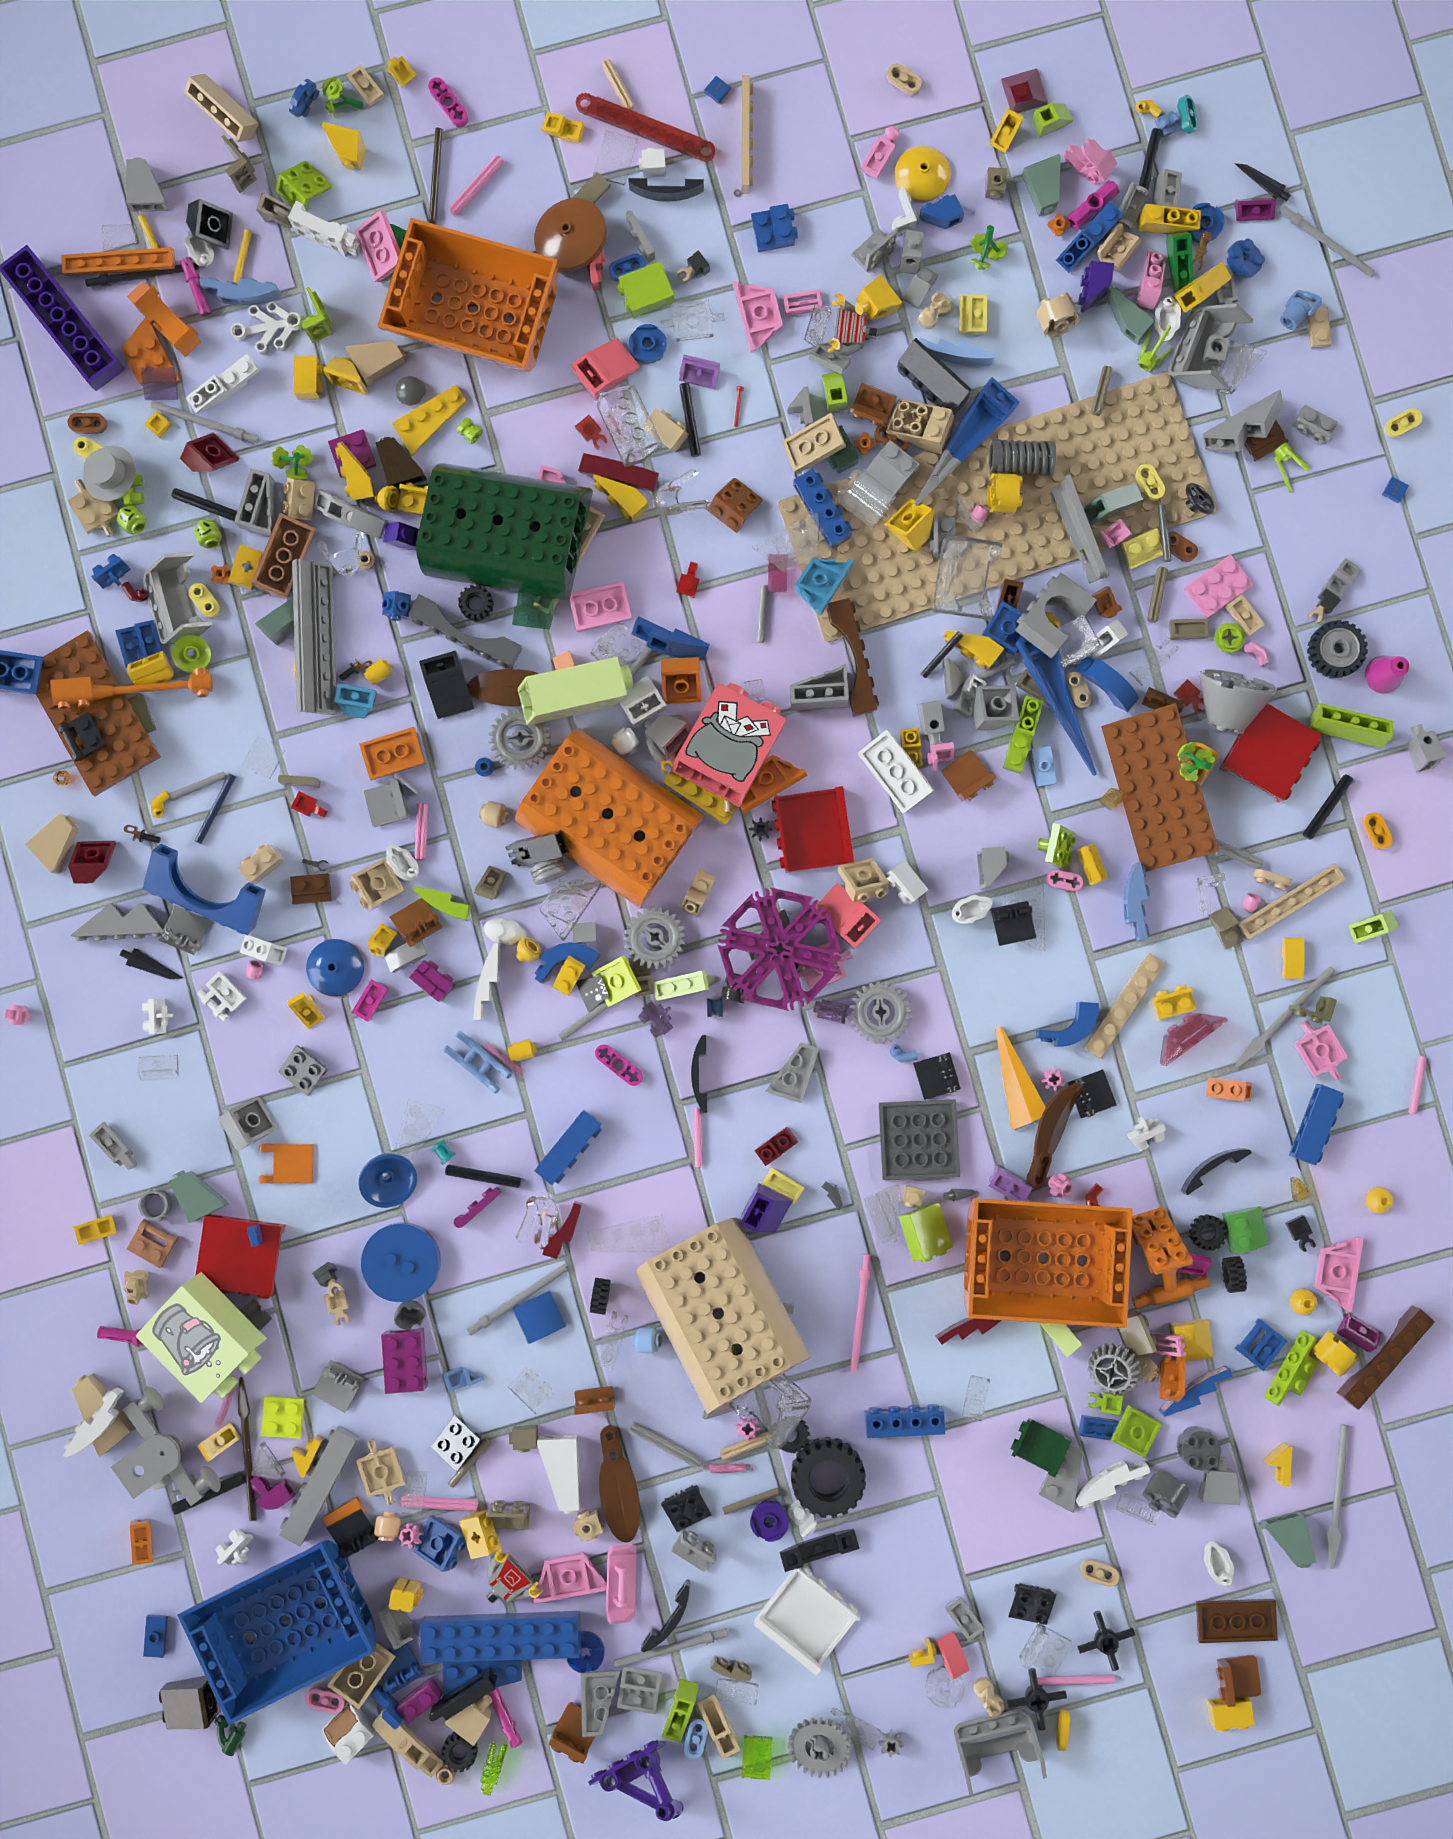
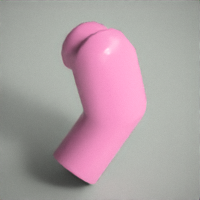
M1250 642V644L1245 645V652L1247 654L1254 653L1257 656L1259 666L1269 664L1265 649L1256 642Z

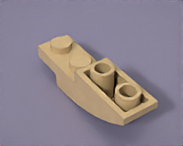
M382 1711L372 1723V1727L416 1770L419 1768L432 1778L443 1765L444 1759L441 1760V1756L417 1738L414 1731L403 1722H401L396 1730L393 1729L382 1718Z

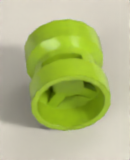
M469 417L465 418L456 430L461 436H465L470 444L477 442L483 433V429L475 426Z

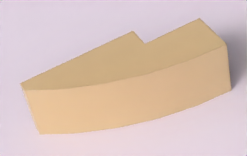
M713 1694L697 1702L713 1742L715 1741L722 1759L739 1752L741 1745L716 1695Z

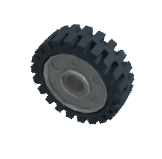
M1342 620L1331 621L1319 627L1310 637L1311 640L1307 645L1309 646L1307 653L1310 655L1308 660L1312 661L1311 666L1313 668L1316 667L1318 673H1323L1322 676H1330L1329 678L1333 679L1336 677H1346L1363 665V662L1366 660L1365 655L1368 654V649H1366L1368 642L1364 641L1366 638L1365 634L1361 635L1360 632L1362 630L1360 628L1356 629L1355 624H1349V621L1342 622ZM1335 645L1340 648V653H1337L1335 651Z

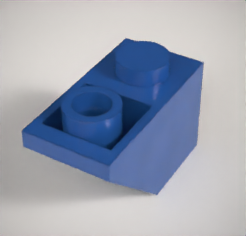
M953 194L951 196H943L938 202L933 204L927 203L920 210L919 218L920 221L942 229H948L963 221L964 212L956 195Z

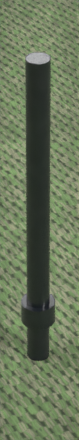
M193 262L195 270H199V265ZM180 264L175 265V269L135 271L110 276L103 274L97 278L85 279V284L87 287L98 285L104 287L110 286L111 283L184 272Z

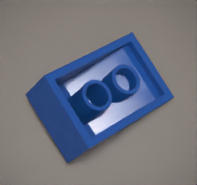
M0 650V691L37 695L43 657Z

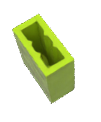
M661 261L618 277V292L620 296L624 295L626 300L624 302L627 313L631 312L633 318L675 302L674 293Z
M939 1202L926 1204L898 1216L913 1261L929 1262L933 1260L932 1256L947 1254L946 1250L953 1248Z

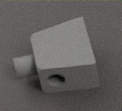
M905 231L899 272L917 275L922 254L924 232ZM907 259H913L914 262L910 263V262H907L906 260H907Z
M941 701L917 704L922 734H928L930 745L940 744L939 732L945 731ZM932 720L935 723V726L933 728L930 727V722Z
M1423 724L1411 727L1414 737L1408 742V748L1415 772L1435 768L1446 757L1435 731L1425 732Z
M1220 1457L1216 1467L1203 1471L1198 1498L1203 1503L1240 1505L1237 1473L1233 1469L1227 1468V1458Z

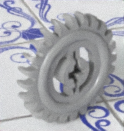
M518 708L515 709V713L508 710V716L501 713L502 720L496 718L495 722L498 725L492 724L491 728L495 731L489 732V736L494 737L488 741L494 744L490 750H497L494 757L501 756L500 763L507 760L506 767L513 763L514 770L517 769L518 764L521 765L522 770L525 769V764L532 768V761L539 765L538 757L544 760L545 756L542 752L549 753L548 748L545 746H551V742L546 740L551 738V735L546 733L550 728L543 727L546 722L527 726L523 711L520 713ZM518 725L529 728L533 733L528 734L523 729H517L512 735L506 736L512 727ZM517 737H521L522 743H519ZM534 741L532 747L523 752L515 751L507 744L511 743L515 749L522 750L527 746L528 742Z
M652 906L651 912L644 908V914L637 911L638 918L631 916L633 923H626L630 930H624V933L629 936L625 937L623 941L629 942L625 949H632L628 956L635 954L634 962L641 959L640 966L647 962L648 969H650L652 964L658 969L659 963L665 968L666 961L673 964L672 957L679 959L676 952L683 953L680 945H686V942L681 940L686 937V934L680 933L685 927H678L681 920H674L676 914L669 916V909L662 913V907H659L656 912ZM659 924L663 926L668 932L669 942L666 943L663 940L664 936L661 930L656 928L650 929L648 925ZM641 933L646 934V942L650 947L657 948L660 946L662 950L650 951L646 949L641 942ZM650 935H658V942L656 940L652 942Z
M877 981L876 987L869 982V989L862 986L863 993L856 991L859 998H852L856 1005L849 1006L855 1010V1012L849 1014V1016L855 1017L851 1024H858L854 1030L861 1029L860 1037L867 1034L866 1040L869 1041L873 1037L874 1043H877L879 1038L882 1044L885 1043L886 1038L892 1042L893 1035L899 1039L898 1032L905 1033L903 1026H910L906 1019H912L910 1015H907V1012L912 1011V1008L906 1007L911 1001H904L907 994L900 995L902 988H898L895 991V984L893 983L888 987L887 981L884 982L883 986H881L880 981ZM883 998L889 1000L895 1010L892 1022L886 1026L885 1020L888 1018L890 1010L883 1003ZM874 999H876V1005L873 1006L871 1014L878 1021V1026L872 1024L867 1017V1007ZM879 1007H881L882 1010H885V1014H882V1018H880V1016L875 1013V1011L879 1010Z
M811 1717L810 1722L804 1719L803 1724L798 1723L796 1728L792 1729V1734L789 1735L787 1747L789 1749V1756L794 1754L792 1756V1763L798 1760L797 1769L804 1765V1774L808 1769H811V1777L817 1771L819 1779L822 1772H825L826 1777L829 1778L830 1770L836 1776L837 1768L842 1772L843 1764L847 1767L848 1760H851L853 1748L851 1746V1739L848 1738V1733L843 1731L842 1726L837 1727L836 1721L830 1723L829 1718L823 1721L822 1717H818V1720ZM826 1737L834 1744L833 1752L829 1749V1740ZM807 1740L811 1743V1751H810V1752L808 1751V1749H807V1747H806V1741H807Z

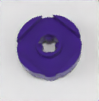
M771 1500L759 1503L753 1509L750 1518V1526L753 1533L758 1538L761 1537L767 1542L780 1540L788 1530L790 1522L786 1508L779 1501ZM769 1516L775 1520L772 1526L769 1523H765Z

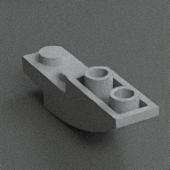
M323 489L317 490L313 508L346 526L376 538H381L387 520L357 505H352Z

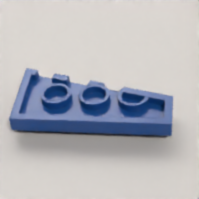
M522 1660L443 1663V1696L488 1667H491L497 1675L495 1688L522 1681Z

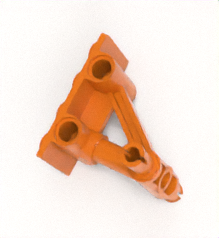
M1164 1207L1132 1216V1236L1137 1246H1141L1150 1273L1161 1274L1163 1281L1162 1286L1149 1289L1148 1293L1133 1296L1132 1302L1135 1309L1150 1304L1157 1306L1168 1302H1176L1178 1299L1193 1295L1194 1291L1210 1287L1207 1275L1192 1280L1185 1278L1177 1281V1269L1193 1264V1259Z

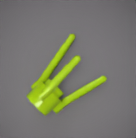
M1168 325L1153 351L1145 353L1152 332L1148 330L1141 354L1137 359L1140 368L1148 372L1155 370L1172 351L1170 347L1156 360V352L1170 331L1171 325Z
M1285 442L1274 451L1276 457L1273 459L1279 467L1288 491L1291 493L1292 488L1281 461L1283 460L1286 463L1293 458L1305 471H1308L1310 466Z

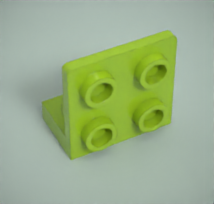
M304 161L279 173L275 191L292 207L295 201L302 203L307 212L310 199L330 190L332 185L312 165Z
M307 287L306 290L318 315L307 317L301 324L311 342L314 343L332 335L330 327L333 325L317 292H312L310 287Z

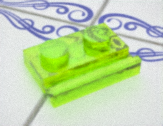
M744 1735L741 1778L750 1777V1779L770 1780L772 1737Z

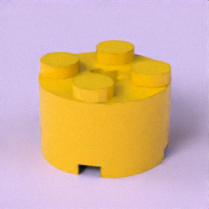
M991 474L989 481H992V486H988L987 505L992 507L990 512L1015 513L1017 507L1022 505V495H1020L1022 476H1017V474Z
M1329 1330L1314 1345L1312 1350L1316 1357L1324 1364L1327 1363L1339 1377L1345 1375L1360 1358Z

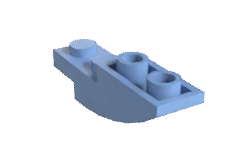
M213 277L208 279L201 278L200 286L206 293L216 294L223 304L254 305L272 301L281 296L280 290L274 283H261L253 278H240L239 284L232 281H227V283L220 282Z
M1141 862L1132 865L1126 881L1123 900L1125 924L1133 923L1136 941L1148 939L1147 935H1149L1148 924H1145L1144 921L1146 911L1141 902L1148 900L1150 891L1148 885H1145L1144 877H1146V870L1141 865Z

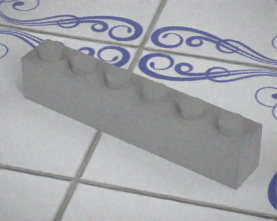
M340 1425L335 1430L332 1429L326 1439L329 1442L326 1448H321L317 1456L319 1461L317 1465L313 1464L308 1473L311 1477L307 1483L304 1482L298 1492L301 1495L298 1500L295 1499L289 1509L292 1512L289 1518L285 1517L280 1526L283 1530L279 1536L298 1546L304 1543L360 1436Z

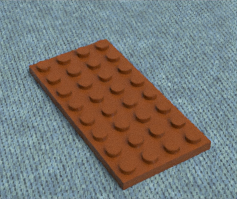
M87 630L43 656L36 696L89 791L96 797L161 756L126 694H115L114 696L91 702L88 708H79L78 704H70V709L60 710L58 705L54 706L50 680L91 677L94 685L121 686L93 636ZM89 712L92 714L107 747L81 761L75 762L72 757L73 753L58 727ZM72 730L71 733L80 751L84 750L85 747L76 730Z
M1177 703L1101 726L1139 861L1145 867L1146 872L1219 852L1199 779L1195 782H1188L1180 774L1181 763L1188 761L1193 763L1191 758L1179 761L1177 756L1180 748L1188 744Z

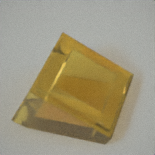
M1110 788L1099 802L1108 810H1112L1122 800L1125 793L1115 788Z
M1293 1176L1290 1178L1292 1199L1299 1202L1308 1196L1310 1192L1300 1178Z

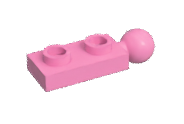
M890 126L885 130V138L878 137L861 166L860 171L876 180L895 149L896 145L892 142L899 138V130L895 126Z

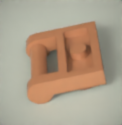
M144 1218L126 1249L156 1267L161 1268L177 1242L178 1237L170 1236L149 1224L150 1221ZM145 1230L167 1242L166 1246L145 1236Z

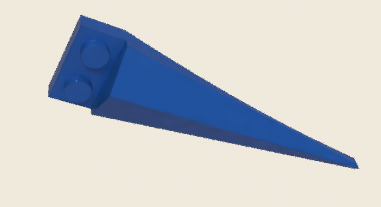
M1026 638L1019 640L1016 645L1024 659V665L1091 774L1095 776L1097 772L1074 708L1060 651L1058 650L1050 658Z

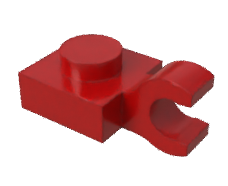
M690 561L687 575L681 573L676 593L695 598L700 581L699 578L695 577L698 563Z
M298 791L291 806V809L308 817L313 812L325 818L328 813L327 810L316 806L317 799Z

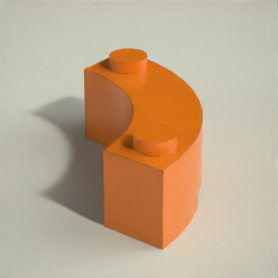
M144 282L140 283L127 298L151 323L155 321L153 326L186 357L201 343L197 337L199 333L191 325L187 327L157 296L160 293L152 284L148 286Z

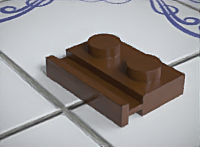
M1275 420L1266 438L1247 437L1244 445L1249 454L1253 456L1254 462L1275 451L1283 443H1288L1289 440L1285 438L1283 430L1277 420Z
M329 873L290 877L293 905L332 901Z

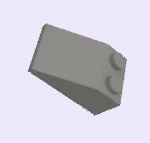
M890 440L875 457L852 490L878 512L882 513L917 472L919 463Z

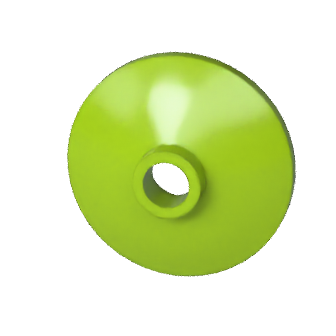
M197 635L182 636L176 640L172 647V659L179 669L193 673V670L196 668L207 667L211 659V649L208 643ZM190 649L195 651L194 656L188 654Z

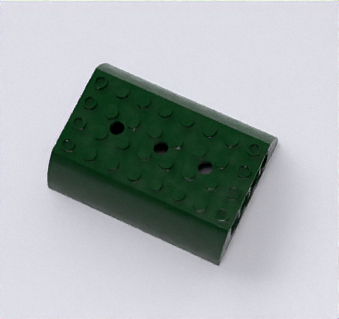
M439 463L431 472L416 541V553L420 569L426 576L570 601L593 490L589 487ZM465 510L466 516L463 519H458V512ZM496 517H503L501 525H494ZM534 523H540L541 525L537 532L531 531V526Z

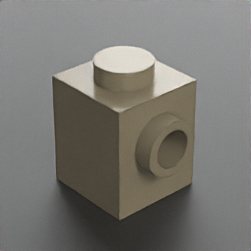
M988 167L985 177V198L992 200L1004 198L1007 168Z
M537 1425L514 1426L512 1432H509V1444H513V1450L524 1453L529 1452L530 1449H537Z

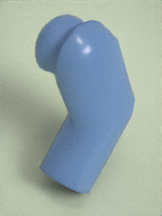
M897 1044L891 1046L890 1054L898 1062L904 1063L918 1060L916 1050L905 1052Z

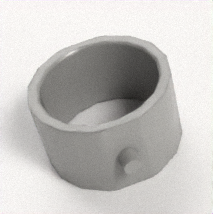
M149 1188V1192L143 1194L139 1200V1211L146 1219H158V1222L162 1221L161 1217L166 1216L171 1211L172 1199L163 1190ZM152 1193L160 1195L165 1202L164 1211L159 1216L150 1214L146 1209V1200Z

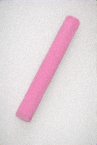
M1418 1057L1409 1113L1417 1114L1427 1057Z
M694 1109L695 1167H703L701 1109Z

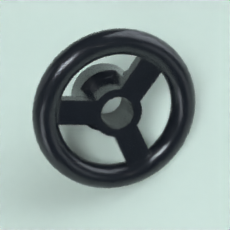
M1196 483L1187 484L1185 489L1188 497L1186 501L1187 507L1194 513L1199 510L1204 514H1212L1215 510V505L1208 492Z

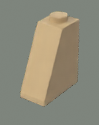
M393 340L345 347L367 386L406 363L403 357L406 355L401 345L396 346Z
M59 813L25 844L50 873L58 874L61 871L79 831L75 825L77 822L70 815Z

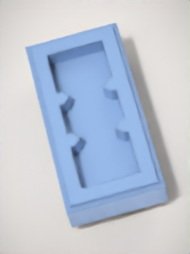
M1051 746L1031 749L1037 787L1057 784Z

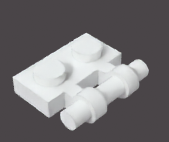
M221 971L205 984L210 989L208 993L203 989L197 993L201 998V1002L204 1005L207 1004L213 1010V1014L223 1022L229 1018L224 1012L227 1008L234 1012L247 1000L241 991ZM215 995L222 1002L220 1005L213 1000Z

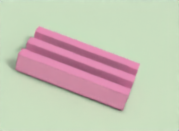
M820 290L783 295L786 316L823 310ZM817 296V299L801 300L798 302L788 303V301Z
M1153 1333L1155 1339L1176 1341V1343L1157 1341L1155 1347H1175L1177 1351L1157 1349L1152 1354L1186 1356V1351H1183L1185 1344L1182 1343L1184 1336Z

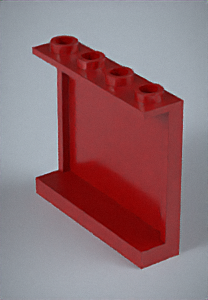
M1267 703L1247 726L1244 733L1238 734L1219 769L1224 772L1231 771L1277 798L1276 802L1279 803L1287 800L1292 794L1291 788L1293 784H1297L1302 776L1300 772L1303 767L1306 768L1310 763L1311 757L1309 756L1312 751H1316L1321 743L1319 739L1322 735Z
M843 786L835 787V789L785 796L775 795V801H771L772 811L777 813L774 825L775 831H779L780 838L777 839L778 850H782L783 857L779 858L780 867L785 869V873L854 862Z
M214 1214L205 1215L195 1276L202 1272L225 1294H230L231 1291L238 1292L240 1296L256 1294L257 1298L269 1299V1296L271 1297L276 1294V1291L273 1290L281 1236L285 1232L286 1224ZM259 1224L263 1243L252 1247L247 1228Z

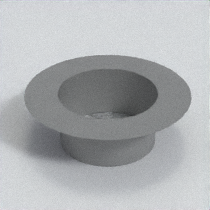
M106 446L91 453L84 463L83 478L87 491L93 497L102 501H111L123 496L130 489L135 478L136 468L132 456L128 451L119 446Z

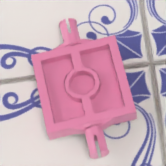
M830 942L817 948L827 949L830 946ZM850 950L842 954L834 952V955L841 956V959H833V964L839 966V969L830 968L831 971L837 973L827 984L846 977L843 970V961L853 958L852 955H849L851 954ZM800 964V970L797 971L799 979L803 977L810 990L823 976L821 969Z
M1308 1020L1302 1022L1301 1025L1306 1034L1293 1044L1313 1077H1316L1323 1072L1329 1071L1334 1081L1340 1079L1341 1076L1336 1067L1340 1062L1347 1059L1348 1056L1329 1024H1325L1319 1029L1313 1030Z

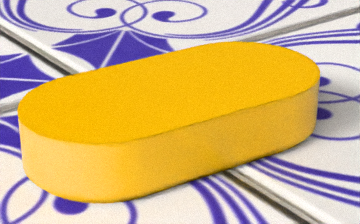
M1061 1709L1059 1711L1056 1736L1058 1751L1067 1750L1070 1725L1069 1710Z

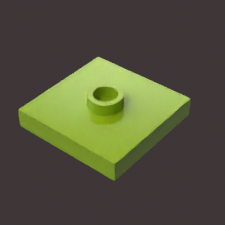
M1128 1405L1110 1440L1146 1458L1162 1423Z

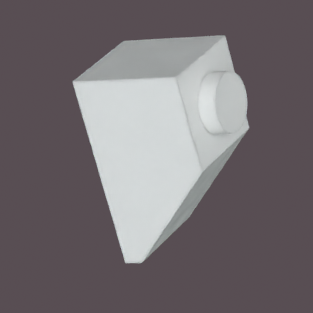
M1117 619L1081 647L1088 657L1096 660L1129 634Z

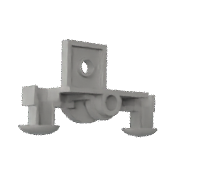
M150 1386L144 1387L145 1396L130 1403L123 1411L145 1442L111 1466V1469L130 1496L135 1499L167 1474H169L190 1506L205 1496L209 1489L218 1492L221 1488V1483L215 1471L207 1466H203L200 1469L202 1476L198 1479L194 1475L189 1476L180 1463L184 1450L182 1439L175 1434H160L149 1420L152 1418L149 1412L153 1409L161 1412L164 1409V1401L156 1389ZM135 1466H142L144 1474L137 1475L135 1473Z

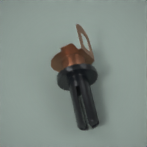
M355 658L356 663H349L351 667L339 675L340 680L344 681L354 672L359 674L358 670L360 668L366 670L372 665V661L368 660L361 665ZM366 663H369V666L363 667Z
M126 825L124 827L125 832L134 834L133 841L136 838L141 843L143 840L160 843L161 837L146 834L144 829L140 832L136 826ZM132 827L134 831H129L127 828Z

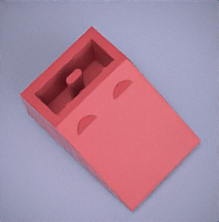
M618 338L587 352L571 364L573 373L595 401L599 400L641 368Z
M836 883L815 906L817 910H821L824 906L826 907V910L821 914L822 916L829 910L835 933L853 950L881 921L863 903L859 901L853 902L845 888L839 883Z

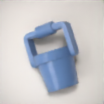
M1295 291L1286 302V310L1280 318L1283 326L1287 329L1295 330L1305 319L1313 316L1322 305L1321 297L1307 291ZM1303 299L1315 302V304L1311 307Z

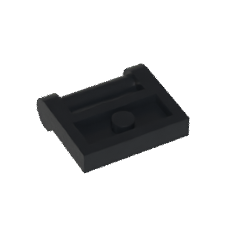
M89 712L58 727L73 753L72 757L75 762L81 761L107 747L92 714ZM74 729L85 747L82 751H80L71 733Z

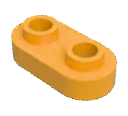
M1378 813L1367 814L1362 820V825L1371 844L1380 850L1388 848L1392 844V835L1383 817ZM1370 820L1374 821V826L1369 824ZM1378 837L1383 839L1382 843L1378 842Z

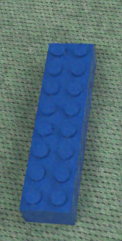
M580 1611L425 1616L420 1622L421 1663L579 1658L582 1651Z

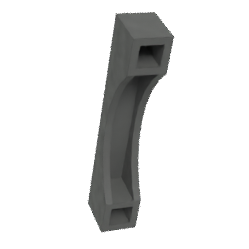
M418 594L409 612L413 623L421 627L424 624L429 627V631L437 635L442 633L446 635L445 638L450 642L456 643L458 641L463 644L462 647L471 652L476 650L480 652L479 656L486 660L492 658L497 661V665L505 669L507 666L510 668L514 667L523 649L520 644L504 636L483 639L462 633L444 618L436 602Z

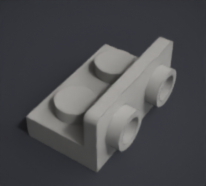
M1304 405L1293 427L1302 434L1312 436L1316 442L1326 444L1332 438V433L1338 422Z
M934 515L931 527L932 540H929V551H932L933 557H955V517L937 518V515Z

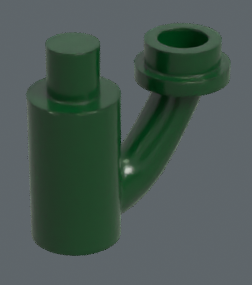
M220 1714L214 1720V1723L217 1725L218 1742L224 1754L234 1756L246 1734L244 1730L247 1724L240 1721L238 1726L233 1727L230 1735L226 1738L224 1728L228 1727V1723L224 1715Z

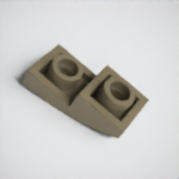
M714 1656L710 1662V1669L725 1677L741 1681H750L752 1678L751 1668L742 1661L739 1663L735 1660L732 1666H730V1663L725 1658Z

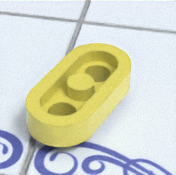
M1415 408L1402 412L1385 424V433L1391 438H1397L1409 432L1422 422V414ZM1408 418H1411L1413 422H1409ZM1391 426H1394L1396 431H1393Z
M79 437L73 443L74 451L84 459H87L91 453L103 448V446L86 437ZM84 443V448H80V445Z
M1150 464L1141 465L1135 473V478L1145 496L1151 501L1161 499L1165 493V486L1155 468ZM1142 473H1146L1148 477H1142ZM1151 489H1155L1157 494H1153Z
M193 584L189 589V596L197 608L207 618L217 617L220 614L221 607L212 593L204 584ZM197 590H201L199 595H196ZM208 605H212L211 610L206 609Z

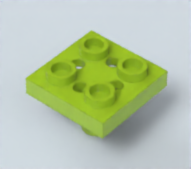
M1053 824L1050 840L1039 838L1037 841V849L1047 851L1045 861L1060 869L1068 870V865L1072 860V847L1076 842L1075 832L1060 824Z

